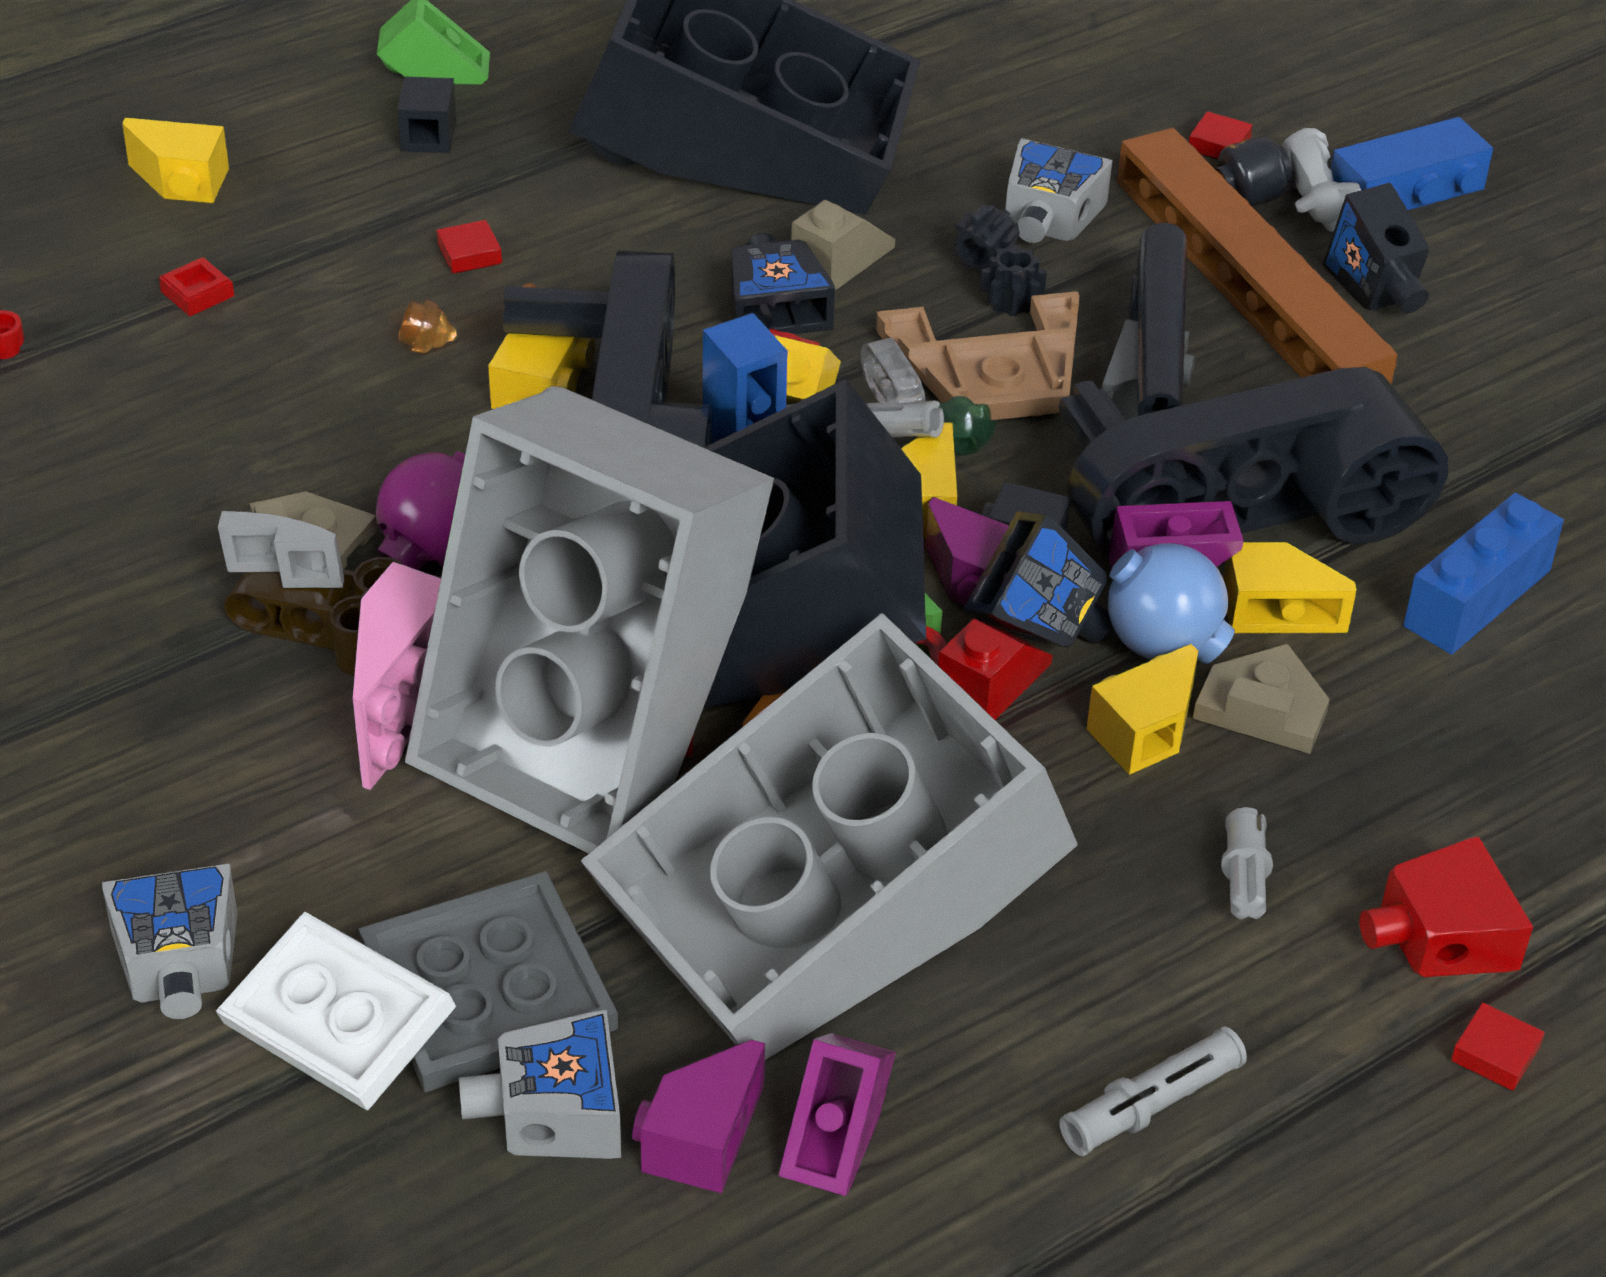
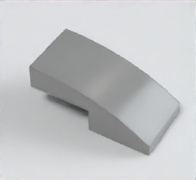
M222 511L218 531L228 572H280L283 588H343L344 575L335 533L304 521L283 516Z

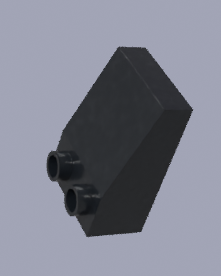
M624 0L569 132L589 140L592 148L600 156L619 165L639 163L660 174L815 205L827 200L847 211L866 215L891 171L921 60L794 0Z
M847 379L705 447L709 451L774 478L746 596L703 708L758 698L763 695L785 693L881 613L914 644L926 639L921 473Z

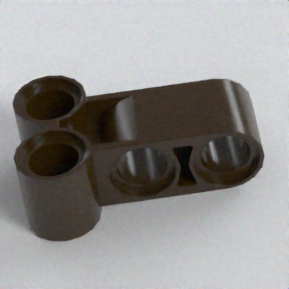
M389 557L369 559L361 563L355 569V572L343 570V588H283L280 572H243L226 598L224 608L232 622L243 630L335 650L338 667L344 673L355 676L361 599L392 562L403 564Z

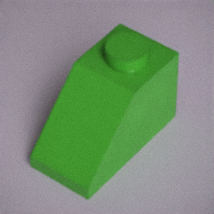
M410 0L380 28L377 55L381 58L384 65L394 73H400L404 77L454 78V84H482L488 79L490 52L428 0Z

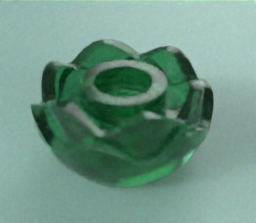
M956 396L944 403L939 402V408H942L944 414V423H952L954 455H971L988 444L994 435L996 420H992L991 410L987 404H974L965 396Z

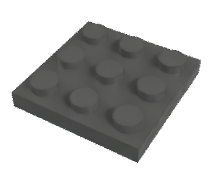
M546 871L358 928L361 944L450 994L456 1005L455 1009L410 1060L424 1093L459 1082V1077L477 1076L499 1069L498 1038L504 1032L600 1010H607L609 1032L618 1030V1012Z

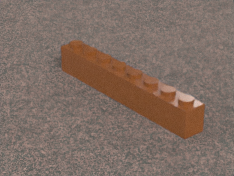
M1174 128L1121 142L1117 176L1119 186L1155 224L1169 223L1183 230L1187 237V258L1301 378L1341 368L1367 367L1383 374L1389 383L1392 384L1398 354L1391 345L1385 342L1363 320L1362 316L1355 312L1333 287L1277 233L1275 228L1269 225L1249 202Z

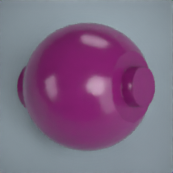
M456 451L452 457L441 452L417 454L399 463L386 476L380 487L376 502L377 524L385 536V539L376 550L381 557L396 559L404 566L418 571L424 565L443 568L465 454Z

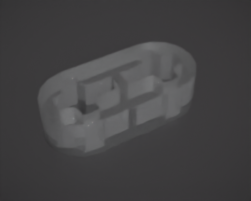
M885 338L862 345V370L870 389L879 403L925 402L922 383L893 338Z

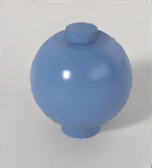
M1161 543L1145 547L1138 553L1131 549L1113 566L1110 572L1113 582L1108 594V613L1117 636L1134 653L1152 660L1158 655L1168 654L1192 644L1198 650L1197 660L1205 665L1217 658L1228 646L1235 630L1224 620L1228 610L1226 585L1217 567L1201 552L1181 544Z

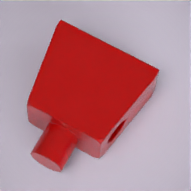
M1479 836L1463 840L1396 865L1389 872L1381 907L1363 910L1359 918L1361 935L1368 948L1375 949L1399 944L1413 971L1422 977L1520 970L1533 930L1532 923Z

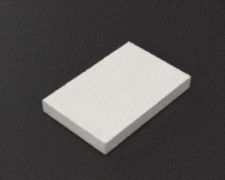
M304 911L220 1005L216 1012L225 1025L368 1111L455 1009L456 1005L450 994Z

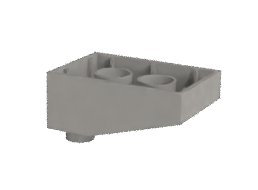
M557 387L473 416L405 763L587 853L592 852L676 781L746 596L774 478L562 387Z
M881 613L596 847L581 862L611 903L737 1046L749 1040L764 1042L766 1060L980 929L1078 846L1045 767Z

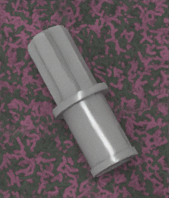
M1248 807L1235 809L1226 817L1227 851L1223 854L1221 860L1223 874L1230 880L1231 912L1238 919H1244L1248 916L1258 919L1266 912L1265 879L1271 874L1273 868L1272 856L1266 850V818L1263 814L1256 818L1257 810Z

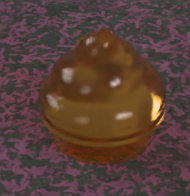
M424 300L421 304L410 301L403 316L398 340L410 345V351L426 354L433 347L441 348L448 341H454L457 334L454 327L448 323L446 314L439 309L435 302Z

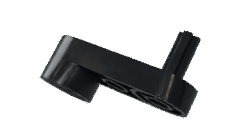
M618 250L614 261L609 292L506 286L504 292L503 332L602 339L593 401L702 448L712 444L711 404L666 402L675 323L676 270L674 253Z
M1367 367L1341 368L1148 413L1128 420L1123 417L1106 391L1098 389L1093 381H1082L1075 384L1074 394L1061 398L1058 406L1060 415L1084 448V451L1073 465L1067 483L1068 496L1071 497L1070 505L1096 543L1107 554H1109L1116 506L1231 501L1241 534L1320 515L1335 536L1341 540L1353 544L1379 542L1401 533L1423 517L1439 498L1448 478V456L1440 443L1384 375Z

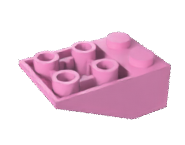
M395 562L391 563L363 596L360 606L353 707L362 787L369 790L373 788L387 769L392 770L398 764L404 747L409 742L441 581L439 577Z

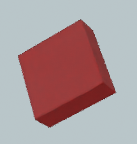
M1207 111L1190 134L1189 144L1194 146L1199 154L1218 159L1219 154L1226 146L1251 139L1253 124Z
M486 220L436 230L437 244L452 274L502 263L501 247Z
M204 257L159 277L161 292L189 317L234 297L233 282Z
M1482 1003L1455 1045L1451 1061L1514 1091L1540 1049L1545 1032L1486 1003Z

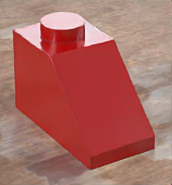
M973 619L939 651L938 666L996 720L1052 664L1053 655L1003 629Z

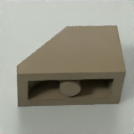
M827 200L822 201L792 222L791 240L799 239L808 244L833 281L835 290L895 248V239L865 219Z

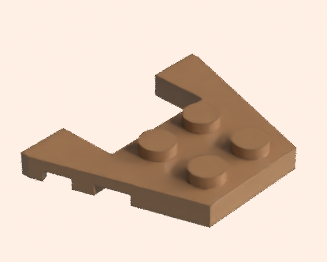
M1078 291L1032 296L1030 314L1037 331L937 341L935 340L924 307L877 311L876 330L881 338L961 424L1028 416L1039 417L1059 413L1060 399L1070 396L1080 296Z

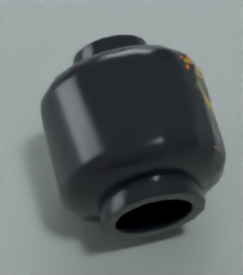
M1254 137L1226 146L1219 154L1218 167L1214 168L1251 206L1279 198L1283 194L1286 183L1290 181L1292 175L1291 163L1286 150L1280 144H1275L1267 137Z

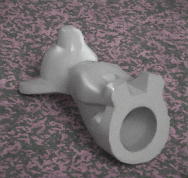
M1303 128L1289 136L1282 144V147H1284L1288 154L1292 168V175L1288 184L1293 189L1297 188L1302 196L1295 203L1297 211H1308L1315 222H1321L1327 231L1333 232L1346 194L1360 191L1361 188L1358 183H1338L1333 181L1332 171L1327 166L1328 160L1331 157L1327 148L1329 145L1326 134L1315 128Z

